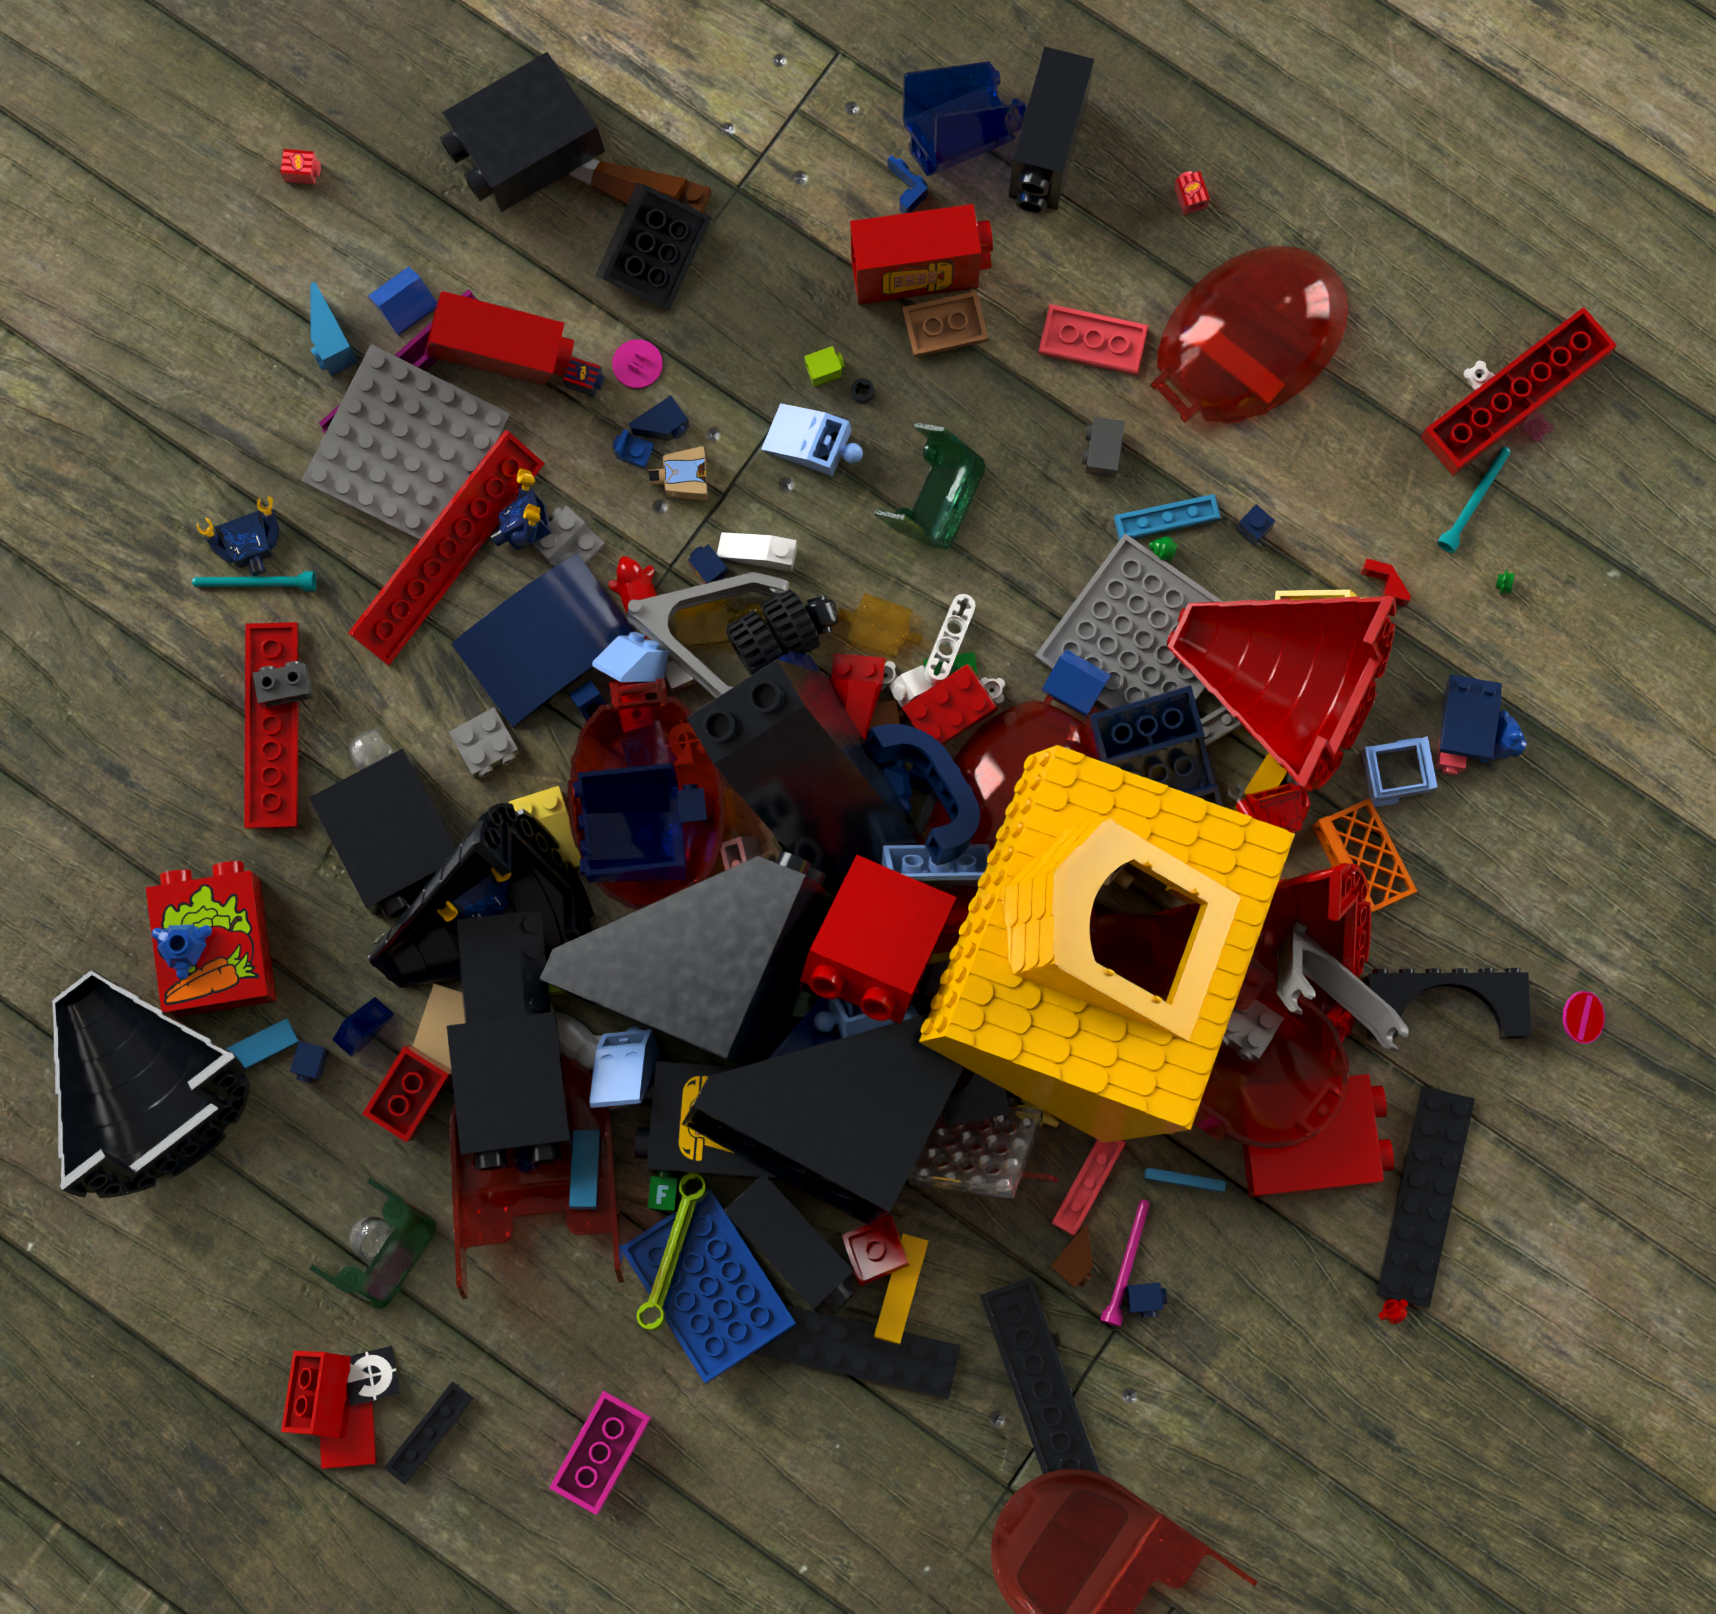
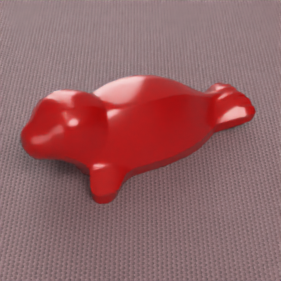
M623 556L618 561L616 569L617 580L609 581L608 587L620 595L625 611L628 614V604L631 600H642L658 595L652 584L654 568L649 565L642 569L637 561L628 556Z

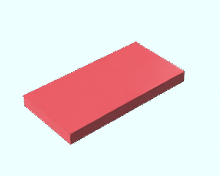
M1049 304L1038 354L1138 376L1149 325Z

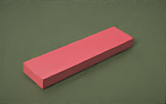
M1098 1139L1096 1140L1051 1223L1052 1225L1075 1237L1126 1142L1119 1140L1103 1143Z

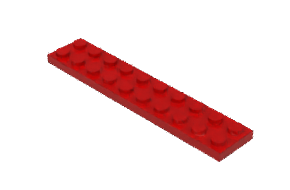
M505 430L348 634L389 666L500 523L499 513L517 500L519 487L523 486V484L517 483L518 471L520 469L529 470L533 477H535L545 463L512 433Z

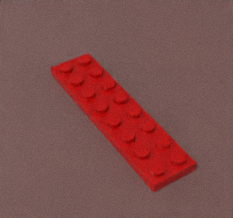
M297 622L245 624V829L298 828L299 701L262 708L257 702L253 673L260 672L259 669L262 667L275 666V668L285 667L287 662L299 661V624Z

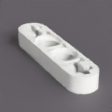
M959 594L954 598L924 669V677L931 684L936 685L947 678L976 606L973 598L967 594ZM964 603L966 606L962 616H957L960 604ZM948 624H957L961 632L958 634L951 633L948 630ZM943 644L948 645L952 650V654L948 656L943 655L939 651V646ZM939 661L943 664L939 670L940 674L935 676L934 669Z

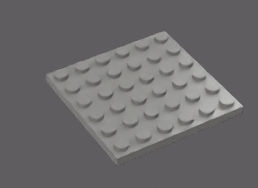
M371 344L302 479V483L420 541L499 439L510 417V413Z
M1124 534L1034 658L1053 670L1057 660L1067 649L1111 674V678L1096 701L1106 709H1112L1189 685L1192 686L1196 701L1205 686L1168 649L1167 640L1172 631L1175 632L1179 624V614L1183 608L1186 609L1188 603L1223 601L1166 561L1160 560L1158 556L1133 538Z

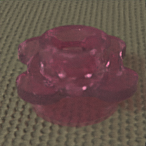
M1535 412L1533 418L1523 422L1522 428L1534 442H1540L1546 433L1553 431V424L1548 423L1544 419L1542 412Z

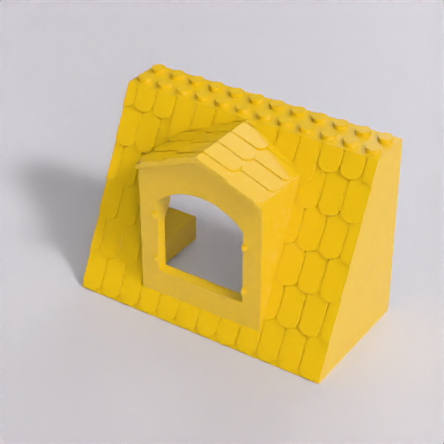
M1059 745L1031 754L1024 763L1023 767L1025 770L1022 778L1015 786L1014 791L1016 793L1013 801L1006 809L1005 822L996 834V845L987 857L988 865L985 873L978 880L977 885L979 888L976 896L968 906L969 914L967 919L959 929L960 937L957 945L950 952L949 958L951 960L948 968L941 975V986L931 1001L930 1008L932 1009L921 1026L920 1031L922 1034L919 1042L1103 1143L1191 1130L1295 834ZM1126 862L1166 884L1165 891L1188 904L1198 903L1201 905L1166 1002L1159 996H1154L1117 975L1113 970L1096 963L1093 956L1089 928L1094 899L1107 877Z

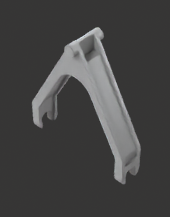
M751 572L642 600H631L628 604L627 620L630 625H634L649 640L659 642V646L669 651L668 657L716 699L733 687L727 686L671 635L668 628L671 617L682 609L749 592L775 597L788 590L789 582L784 579Z
M1297 920L1283 942L1273 953L1277 958L1276 992L1286 1007L1293 1013L1303 1015V1011L1297 1005L1298 996L1303 993L1308 999L1312 1000L1313 997L1315 998V991L1304 977L1305 975L1366 1026L1382 1047L1391 1051H1397L1398 1048L1392 1042L1394 1032L1398 1030L1404 1037H1407L1409 1033L1408 1027L1391 1006L1306 934L1307 925Z

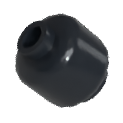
M827 595L808 599V604L804 605L818 635L832 632L831 626L839 622L835 602L832 599H827Z

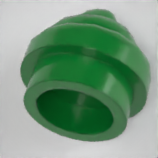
M1165 536L1149 543L1150 549L1160 560L1171 562L1177 549V543L1173 542L1172 538Z

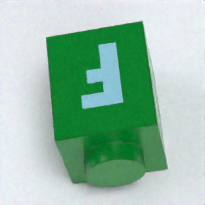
M658 1172L657 1177L651 1176L648 1199L649 1210L676 1211L679 1179L673 1178L674 1173Z

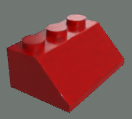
M293 1351L281 1432L339 1438L342 1428L343 1408L347 1396V1381L351 1369V1356L328 1352Z

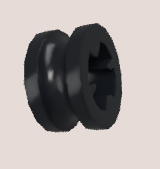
M861 378L852 384V397L856 402L865 404L873 399L874 387L870 380ZM859 386H863L864 389H870L867 390L866 396H863L861 393L856 394V392H859Z

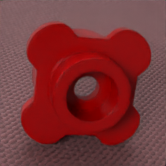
M1389 1299L1383 1305V1311L1378 1314L1380 1320L1387 1319L1390 1324H1398L1407 1316L1405 1308L1408 1306V1302L1405 1299L1400 1301Z

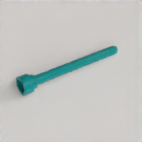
M1508 447L1501 448L1451 530L1441 534L1437 541V545L1441 549L1449 553H1455L1460 545V533L1510 455Z
M303 571L298 576L195 577L192 579V585L194 587H298V589H303L304 592H315L316 574L315 571Z

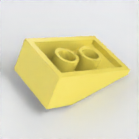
M559 786L509 801V803L513 804L515 811L525 809L550 831L560 844V848L557 850L563 862L571 861L574 868L585 865Z

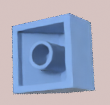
M630 632L628 636H618L593 660L592 666L620 682L664 681L669 651L659 646V642L646 639L642 633Z

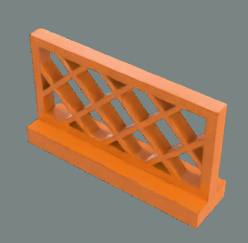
M1370 798L1329 817L1326 816L1311 826L1332 867L1342 863L1354 864V861L1358 866L1361 864L1373 869L1370 881L1367 880L1369 890L1365 901L1371 903V913L1417 892ZM1363 807H1366L1370 815L1368 824L1355 819L1357 811ZM1340 818L1349 822L1346 834L1337 831L1332 821ZM1353 824L1366 828L1363 841L1350 836ZM1370 831L1380 834L1382 838L1380 847L1367 842ZM1348 841L1361 845L1358 857L1348 854L1346 850ZM1365 847L1378 852L1375 864L1362 859ZM1382 854L1392 858L1394 862L1392 871L1379 866ZM1377 871L1390 875L1387 887L1374 883ZM1394 877L1403 880L1408 890L1402 893L1392 890ZM1372 888L1385 892L1381 903L1374 905L1370 897Z

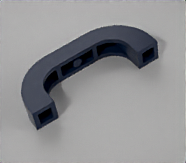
M886 724L872 727L865 745L876 764L891 760H902L918 767L925 775L950 817V824L931 829L925 843V847L935 864L941 865L959 858L968 849L980 822V809L977 799L973 794L971 786L967 784L962 776L959 766L954 763L948 751L939 741L920 729L901 724Z

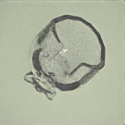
M378 726L357 735L351 744L347 746L351 760L357 769L362 770L393 754L391 744L385 745L379 736L384 733L381 727Z

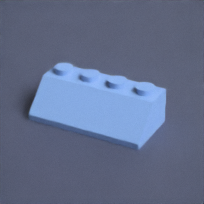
M970 844L968 849L959 858L945 864L936 865L925 845L883 846L882 866L929 886L978 887V880L985 873L988 865L987 857L990 853L989 844Z

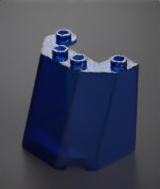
M990 61L904 73V128H907L911 135L908 145L910 154L926 176L934 175L1009 143L1019 135L1027 107L1019 98L1013 99L1010 105H1006L997 96V85H1000L1001 81L1000 73L998 70H995Z
M674 763L577 773L578 781L573 782L575 798L580 797L583 814L578 815L580 831L584 830L585 840H580L581 853L584 856V859H580L581 875H586L589 883L687 879L683 823L680 821L677 794L679 788Z

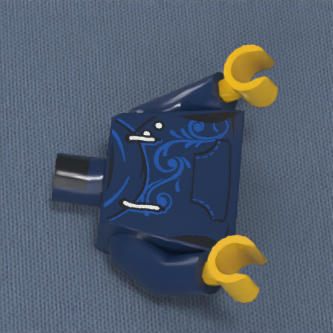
M520 469L517 474V483L523 484V486L519 487L517 500L499 513L500 528L490 534L493 542L498 547L508 541L515 549L519 550L551 534L546 505L530 488L534 485L535 479L531 471Z
M268 496L269 506H263L259 498L257 501L258 511L214 527L215 531H212L213 525L209 518H205L209 523L207 529H201L198 523L196 525L198 531L206 535L207 543L217 556L227 563H235L238 568L248 565L251 576H258L266 572L262 560L272 556V549L276 546L279 535L275 512L271 510L273 506V498L271 496Z
M486 862L482 863L444 891L449 900L445 902L447 904L445 908L438 909L437 912L445 921L503 914L501 911L509 905L506 897L509 894V878L511 873L501 876L494 868L490 869Z

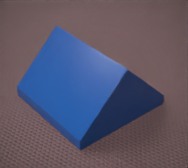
M407 267L368 295L398 336L434 311L437 304L421 277L410 267Z
M1066 649L1057 660L1041 691L1087 717L1112 675Z

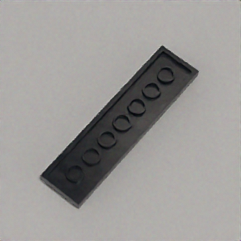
M1426 1086L1421 1087L1375 1295L1398 1301L1405 1299L1410 1304L1430 1308L1474 1106V1098Z
M1031 1277L980 1295L1042 1474L1064 1469H1081L1100 1474Z
M785 1305L797 1325L754 1352L763 1356L949 1398L961 1345L903 1332L900 1345L874 1338L876 1325Z

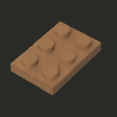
M977 291L902 307L914 358L988 342V334Z

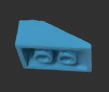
M316 282L311 283V340L315 346L311 351L321 370L327 369L329 374L333 376L358 363Z

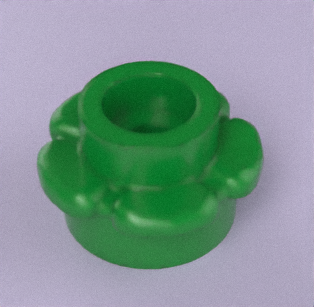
M1505 570L1504 574H1498L1495 589H1500V595L1503 593L1511 594L1515 574L1508 573V570Z

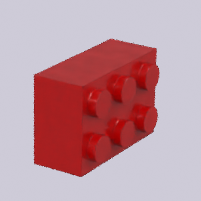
M968 664L902 707L915 728L931 735L943 746L999 710L972 666Z
M411 1044L405 1045L362 1115L403 1141H412L452 1078V1072L449 1068Z

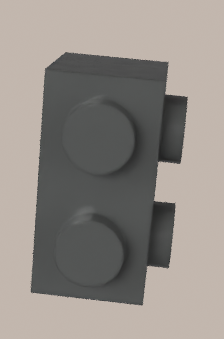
M1094 417L1093 424H1087L1085 440H1090L1089 450L1084 449L1082 464L1086 465L1085 473L1116 478L1125 421Z
M291 661L285 663V667L265 666L259 669L260 672L253 673L257 702L262 708L314 698L309 668L305 663Z

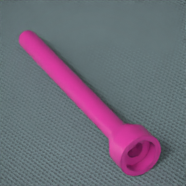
M1146 1199L1139 1202L1110 1306L1107 1305L1106 1310H1103L1100 1321L1121 1327L1124 1317L1121 1315L1123 1310L1120 1308L1150 1206Z

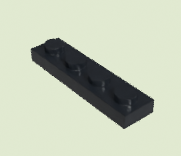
M452 1381L385 1465L384 1469L406 1485L473 1401L474 1397Z

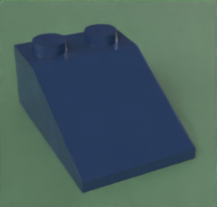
M1453 674L1449 675L1443 693L1439 752L1492 761L1501 705L1502 683Z

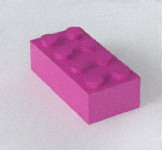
M602 1391L549 1488L598 1515L652 1417L611 1393Z

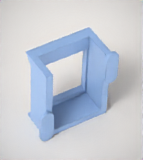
M1428 736L1399 740L1396 743L1366 746L1361 751L1369 795L1374 807L1396 804L1401 797L1433 793L1437 788ZM1417 749L1423 784L1383 790L1376 754Z

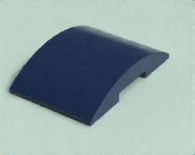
M576 553L509 597L470 627L451 645L511 726L515 727L555 698L562 690L593 669V660L618 636H628L630 632H635V630Z
M1191 685L1090 715L1099 761L1223 807L1203 736L1205 735Z

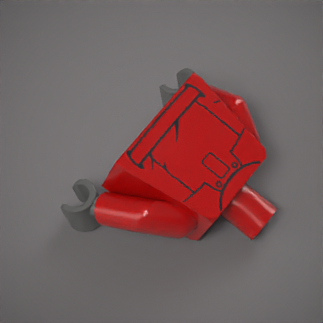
M1289 773L1286 775L1287 784L1248 794L1246 799L1242 798L1244 790L1239 785L1235 787L1239 796H1233L1229 789L1226 793V797L1230 802L1237 803L1235 807L1239 813L1285 829L1291 833L1302 829V822L1305 820L1310 807L1307 790L1301 788Z

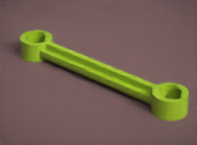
M687 1174L679 1183L682 1199L648 1302L641 1305L637 1311L638 1323L648 1331H657L666 1322V1313L663 1305L696 1204L702 1201L708 1193L706 1181L698 1174ZM691 1179L700 1180L703 1184V1189H699L696 1194H690L688 1197L685 1193L686 1183ZM650 1307L660 1310L661 1317L657 1318L654 1323H647L645 1325L643 1322L644 1311Z

